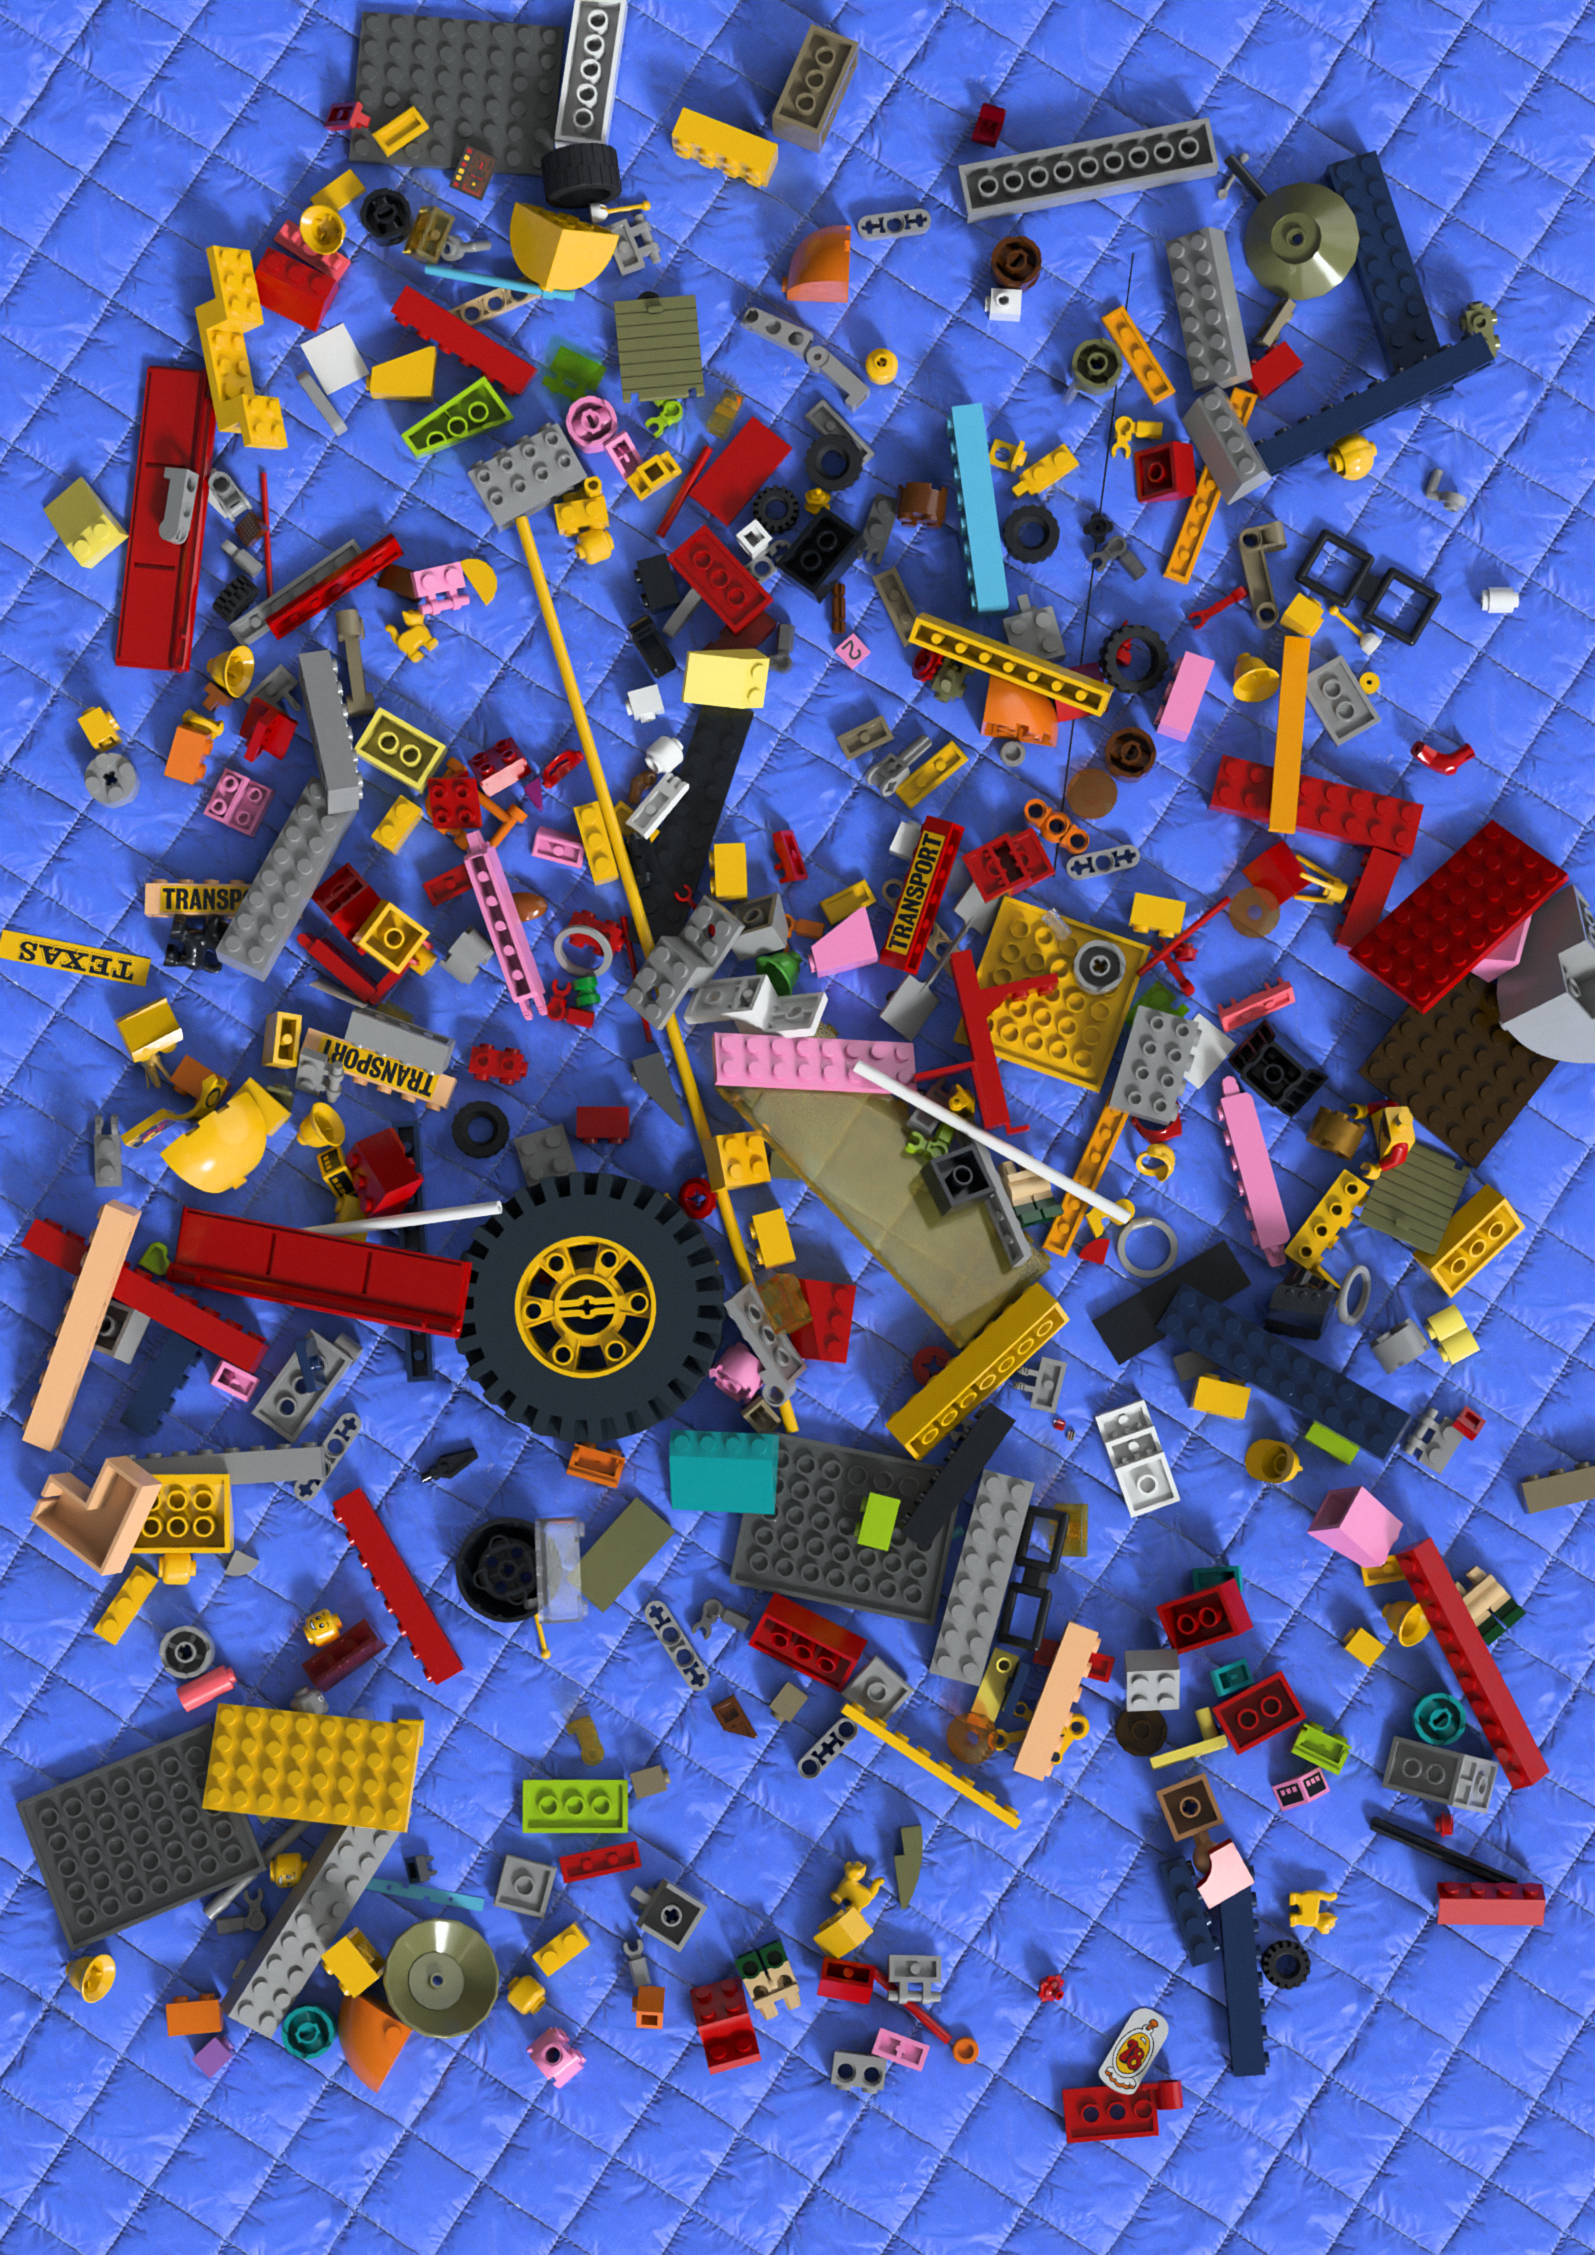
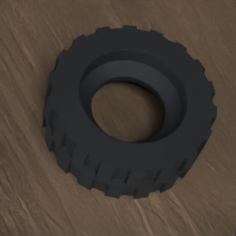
M839 434L820 436L807 449V456L804 462L806 463L805 470L809 474V479L816 486L829 491H843L847 487L853 486V483L860 478L859 475L863 470L862 462H864L861 456L862 452L856 446V443L848 437ZM830 450H838L846 458V467L838 475H829L822 467V458Z
M1031 504V506H1021L1020 509L1014 510L1011 516L1009 515L1004 525L1003 543L1009 555L1014 557L1013 559L1022 561L1024 564H1037V562H1043L1053 554L1058 545L1060 528L1058 527L1057 519L1052 516L1053 514L1050 511L1045 510L1042 506L1038 507ZM1028 522L1039 524L1044 531L1042 542L1034 547L1024 545L1019 539L1020 528Z
M487 1101L470 1102L465 1107H461L457 1115L455 1114L451 1127L452 1137L457 1147L466 1155L476 1159H487L497 1155L506 1146L505 1144L509 1139L510 1126L507 1117L496 1105ZM478 1117L490 1120L494 1128L492 1137L482 1143L473 1141L468 1134L470 1122Z

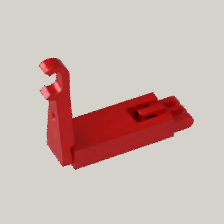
M310 932L297 936L298 943L360 999L364 1002H371L373 1005L380 1004L411 964L414 966L420 965V960L415 959L413 955L400 974L390 970L378 983L327 937L318 939ZM425 939L421 944L426 949H434L433 944L429 940Z

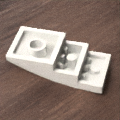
M1142 1398L1094 1415L1131 1518L1180 1501L1168 1462L1144 1399Z

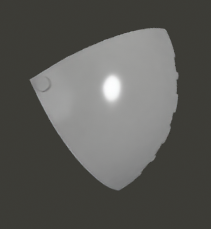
M1574 884L1559 891L1532 914L1519 964L1498 976L1497 999L1500 1011L1498 1021L1503 1030H1508L1521 1044L1542 1056L1564 1062L1595 1063V919L1588 909L1590 907L1589 903Z

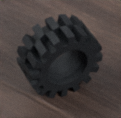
M773 485V488L768 486L763 492L760 491L758 497L754 499V519H757L762 527L772 535L774 533L783 534V531L786 530L788 532L792 526H795L799 517L798 500L794 497L791 490L787 491L784 486L782 488H778V485ZM780 501L785 505L786 513L782 518L772 519L767 515L766 507L770 502Z
M244 574L239 575L236 579L232 580L230 585L226 586L225 590L219 593L220 596L215 599L212 608L226 622L230 623L236 620L238 616H241L243 611L247 610L249 605L254 602V599L258 596L259 588Z
M1279 1940L1275 1944L1268 1946L1269 1949L1264 1952L1261 1964L1263 1965V1973L1269 1982L1280 1989L1285 1988L1287 1990L1301 1986L1300 1984L1307 1980L1306 1977L1308 1974L1310 1975L1311 1961L1304 1948L1290 1940ZM1285 1954L1293 1956L1296 1960V1968L1289 1975L1279 1973L1276 1968L1278 1958Z

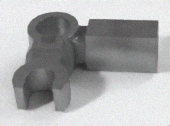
M1113 536L1102 547L1101 552L1092 553L1088 558L1089 563L1095 559L1101 560V566L1096 569L1098 573L1105 570L1108 561H1114L1116 558H1119L1120 565L1135 582L1148 572L1132 551L1126 549L1127 543L1121 536Z
M778 624L776 651H778V654L767 656L770 658L769 671L787 674L792 670L793 661L789 655L793 652L794 625Z
M713 1597L704 1603L699 1615L702 1619L693 1625L691 1633L695 1634L698 1627H704L706 1629L704 1639L707 1640L712 1634L711 1624H715L718 1617L722 1619V1623L745 1633L752 1617L730 1606L728 1608L723 1607L722 1601Z
M262 1888L258 1889V1898L255 1900L249 1897V1890L244 1891V1900L249 1904V1909H246L247 1917L244 1918V1915L240 1914L216 1918L219 1936L243 1933L246 1928L253 1931H261L267 1926L268 1919L265 1915V1908L261 1907V1902L264 1899Z

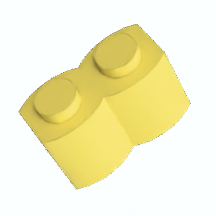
M1455 1304L1425 1319L1427 1325L1424 1326V1329L1431 1340L1435 1338L1440 1348L1436 1350L1443 1363L1448 1362L1449 1365H1452L1480 1350Z

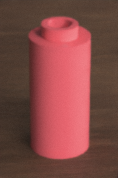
M221 1665L176 1688V1692L183 1707L189 1712L234 1689V1682L237 1681V1678L231 1667L226 1668L224 1665Z

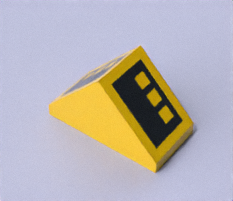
M341 1146L332 1147L316 1156L322 1177L337 1199L338 1197L342 1198L343 1193L352 1196L357 1194L353 1187L352 1175L346 1165V1156Z

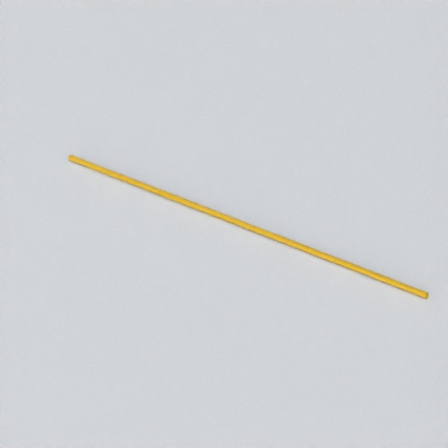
M527 516L518 517L515 519L517 530L645 960H647L655 947L529 521ZM655 986V987H654V990H655V993H656V997H657V999H658V997H659V990H658V988ZM674 1012L665 1027L704 1155L702 1141L710 1139L712 1136ZM728 1190L715 1192L718 1195L717 1202L742 1286L752 1281L757 1289ZM789 1398L783 1405L779 1406L786 1434L799 1431Z

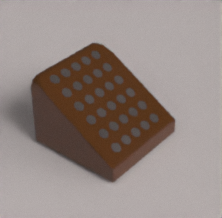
M250 510L234 530L246 547H253L269 528Z

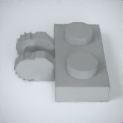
M282 664L244 698L250 706L252 699L257 696L288 715L287 712L278 706L284 698L297 712L302 709L299 703L289 694L299 685V682Z
M1042 1357L1038 1371L1019 1367L1017 1372L1021 1375L1037 1377L1035 1386L1014 1382L1013 1388L1033 1393L1029 1408L1055 1414L1067 1363Z

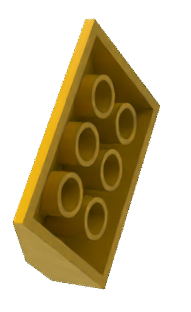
M151 1474L162 1483V1486L131 1553H230L234 1550V1519L230 1474Z

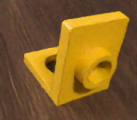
M995 439L989 453L990 464L1015 473L1018 465L1023 466L1028 453L1023 451L1025 442L1020 440L1017 447ZM999 448H1006L1010 452V458L1007 461L1000 462L996 459L995 452Z

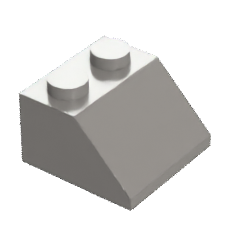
M778 892L732 905L731 914L745 925L732 946V950L739 961L756 958L760 955L786 948L789 930Z

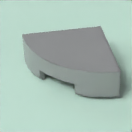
M235 1550L225 1574L230 1576L245 1575L254 1570L260 1560Z

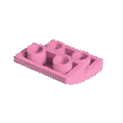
M225 768L203 814L254 838L276 792L250 780L246 776Z

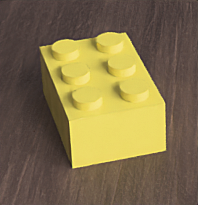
M381 707L376 711L354 748L358 758L421 795L428 786L427 780L434 776L448 752L444 744Z

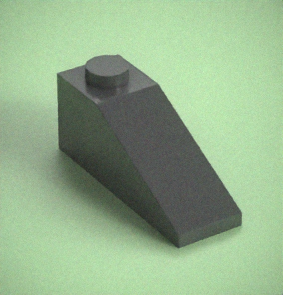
M662 1051L633 1060L634 1067L629 1068L633 1082H639L641 1089L681 1129L685 1128L686 1125Z

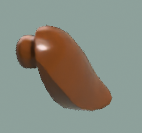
M528 892L511 893L521 922L537 919L547 911V902L541 896Z

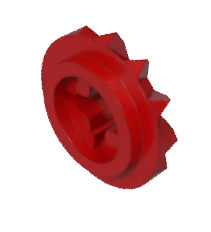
M923 647L916 654L913 661V678L923 683L927 679L931 680L933 674L938 673V668L942 665L941 659L944 655Z
M697 1177L687 1180L681 1186L678 1199L680 1206L689 1217L702 1219L710 1216L717 1207L715 1204L718 1195L715 1192H711V1186L707 1179ZM698 1191L699 1195L706 1196V1199L700 1201V1205L699 1201L691 1200L692 1197L698 1195Z
M929 1346L921 1349L915 1355L912 1362V1372L915 1379L921 1385L926 1386L930 1379L929 1369L921 1366V1364H930L933 1357L936 1356V1365L945 1369L948 1361L952 1359L944 1349ZM942 1370L935 1371L932 1377L938 1375Z

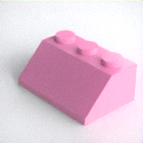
M1532 915L1470 972L1490 982L1518 965Z

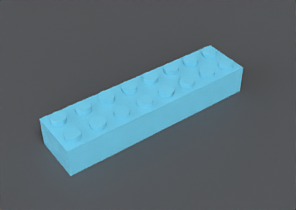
M982 403L952 406L950 415H946L947 437H952L949 446L951 462H956V465H953L952 475L954 487L959 486V490L956 491L957 512L962 511L959 521L961 537H966V541H963L962 550L964 562L969 561L966 571L967 587L972 586L973 591H970L969 597L971 612H976V619L1007 615L1009 601Z

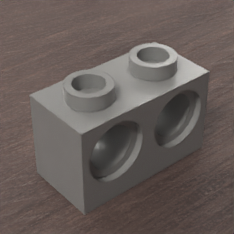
M834 2049L831 2084H836L835 2088L840 2090H851V2086L861 2087L864 2093L877 2094L878 2090L884 2089L887 2059L872 2053ZM849 2064L853 2068V2073L848 2077H842L838 2073L839 2066ZM869 2067H875L879 2071L878 2078L875 2080L866 2079L864 2076L865 2070Z

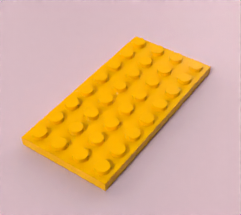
M218 1703L202 1808L407 1833L422 1726Z

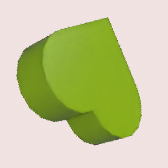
M161 1242L152 1243L138 1264L156 1275H166L168 1266L171 1263L167 1258V1246Z

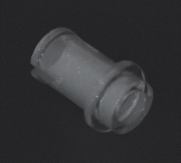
M1054 908L1041 918L1056 935L1054 937L1056 940L1059 939L1063 942L1073 934L1072 926L1067 925Z

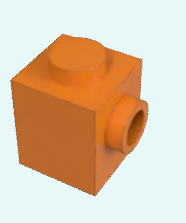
M639 1986L638 1996H633L632 2012H636V2028L662 2029L665 1987Z

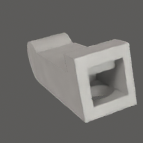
M748 306L739 323L745 330L757 334L759 337L793 353L795 357L804 360L814 342L813 333L752 306Z
M814 346L808 350L806 355L808 368L814 373H821L846 396L845 407L854 413L870 396V388L822 346Z
M165 467L164 478L170 480L165 516L159 526V534L162 539L179 545L185 542L190 530L199 474L188 469Z

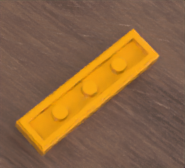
M1122 305L1101 317L1102 324L1115 345L1120 349L1123 358L1152 405L1154 406L1174 394V387L1124 306Z

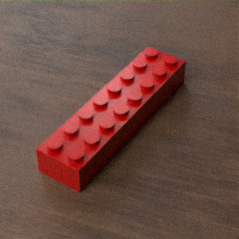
M1222 755L1208 809L1269 824L1273 767ZM1300 774L1295 831L1369 850L1376 847L1404 859H1409L1413 852L1424 805Z

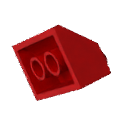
M270 247L265 251L255 272L260 306L317 333L339 291V286L335 279Z

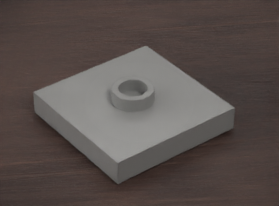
M875 1654L840 1694L850 1703L854 1701L865 1708L864 1714L869 1718L873 1719L874 1716H877L886 1722L915 1689Z
M507 1853L493 1906L544 1919L557 1866Z

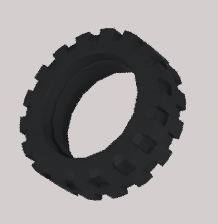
M1126 625L1113 630L1110 633L1111 635L1104 639V645L1099 650L1101 660H1098V664L1102 668V677L1108 680V685L1115 687L1117 691L1122 693L1137 694L1154 689L1157 686L1156 684L1164 679L1165 676L1163 674L1168 670L1169 664L1166 663L1167 659H1169V653L1166 652L1165 641L1159 638V633L1152 631L1147 626ZM1129 638H1139L1144 641L1151 654V667L1148 673L1137 681L1124 678L1118 671L1116 664L1117 651L1120 645Z

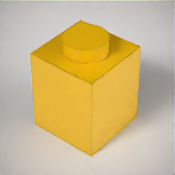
M1357 1627L1356 1630L1351 1628L1342 1639L1345 1642L1342 1648L1369 1668L1385 1649L1383 1644L1361 1627Z

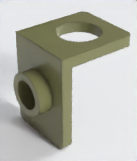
M276 1083L274 1087L267 1086L266 1090L277 1101L283 1102L286 1109L291 1112L295 1095L289 1091L290 1087Z

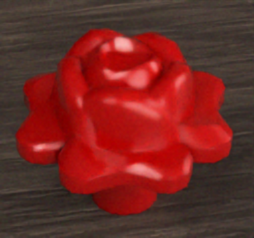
M1048 1975L1040 1979L1037 1996L1041 2002L1054 2001V1999L1061 2000L1063 1998L1064 1992L1061 1988L1064 1980L1061 1979V1975Z

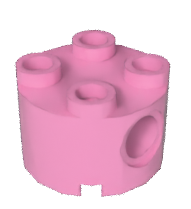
M596 396L580 398L571 405L566 417V426L572 443L586 454L605 451L603 444L618 434V422L614 408L608 401L596 398Z
M737 1342L735 1346H729L726 1349L725 1354L709 1370V1375L711 1378L716 1377L717 1380L714 1384L724 1394L737 1402L744 1399L743 1404H748L754 1399L757 1391L764 1384L758 1373L763 1371L765 1367L759 1358L757 1359L749 1353L750 1351L747 1346Z
M549 2027L526 2048V2051L531 2052L530 2058L548 2080L552 2077L555 2078L556 2081L553 2084L560 2089L584 2068L583 2063L587 2060L577 2048L570 2047L567 2043L570 2041V2038L561 2028ZM559 2050L560 2058L555 2062L554 2053Z

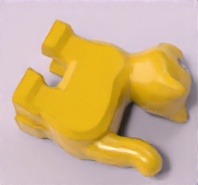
M409 609L406 612L402 611L403 620L410 627L409 630L399 635L396 627L391 624H387L385 630L390 633L391 639L398 649L408 655V658L413 663H417L424 657L418 651V648L424 645L429 651H432L438 646V640L431 636L430 631L424 625L425 615H421L419 609Z
M859 1861L846 1862L843 1867L845 1871L844 1878L840 1881L838 1888L829 1895L838 1905L845 1898L850 1900L851 1905L847 1906L844 1909L845 1911L854 1906L860 1913L861 1909L874 1899L880 1885L885 1882L883 1877H877L873 1880L870 1888L859 1883L858 1881L865 1875L866 1863L862 1864Z
M1306 1890L1300 1893L1289 1892L1288 1905L1297 1904L1299 1906L1298 1912H1289L1290 1927H1295L1296 1925L1315 1927L1320 1934H1328L1335 1926V1920L1338 1918L1329 1912L1319 1913L1320 1900L1329 1902L1336 1900L1337 1893H1327L1322 1890Z

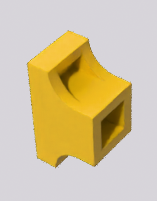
M667 450L661 455L656 454L637 467L636 471L626 479V482L641 502L682 474V470Z

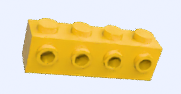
M1344 1169L1284 1250L1283 1254H1285V1257L1300 1268L1308 1271L1310 1268L1316 1270L1324 1259L1321 1253L1326 1247L1331 1250L1339 1239L1336 1235L1337 1231L1341 1226L1345 1229L1355 1217L1351 1212L1356 1206L1361 1208L1368 1198L1366 1192L1370 1187Z

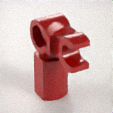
M554 979L552 982L554 996L550 997L549 1004L547 1005L548 1018L554 1022L566 1019V1023L592 1029L595 1011L570 1006L569 1009L566 1008L567 1000H565V996L571 992L572 985L568 982L566 989L560 991L557 989L558 980Z

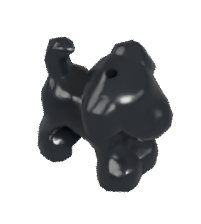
M175 914L170 938L183 942V950L179 951L178 947L168 943L163 966L186 967L194 971L204 970L209 973H219L222 970L223 964L221 962L214 964L208 962L206 952L207 949L216 950L230 924L223 921L218 914H211L206 918L202 929L190 928L186 925V918L183 915Z

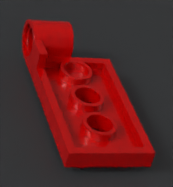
M1179 2079L1140 2082L1136 2091L1129 2095L1119 2093L1107 2085L1062 2089L1067 2144L1159 2136L1157 2109L1174 2110L1183 2108L1182 2085ZM1115 2104L1122 2105L1125 2110L1124 2115L1119 2119L1112 2118L1109 2113L1110 2108ZM1090 2106L1098 2110V2117L1093 2121H1087L1083 2117L1084 2110Z

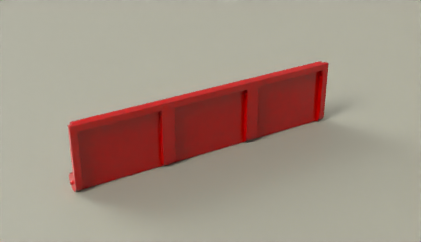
M149 365L147 369L115 657L116 666L178 673H188L190 671L209 497L208 480L212 470L217 424L206 368L195 370ZM165 467L188 469L199 474L190 530L185 542L179 545L162 539L159 534V526L165 516L170 480L164 478Z
M183 1206L175 1261L171 1262L168 1266L167 1280L458 1339L463 1326L473 1262Z

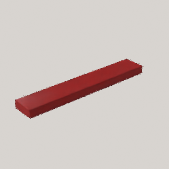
M390 533L267 617L264 621L275 638L280 640L404 555V552L395 537Z

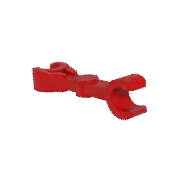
M1240 586L1231 595L1216 602L1210 608L1191 613L1188 621L1194 617H1199L1201 623L1193 628L1194 630H1199L1212 616L1222 612L1223 609L1246 598L1248 592L1244 586Z
M682 884L687 890V895L681 898L674 891V896L679 901H686L694 912L697 905L691 899V888ZM711 924L708 928V933L714 937L716 931L714 925Z
M1158 939L1163 948L1167 946L1164 939ZM1150 944V952L1155 956L1159 951H1156L1152 944ZM1168 954L1161 961L1164 962L1168 971L1179 983V987L1184 995L1189 997L1194 993L1195 987L1185 978L1177 963Z

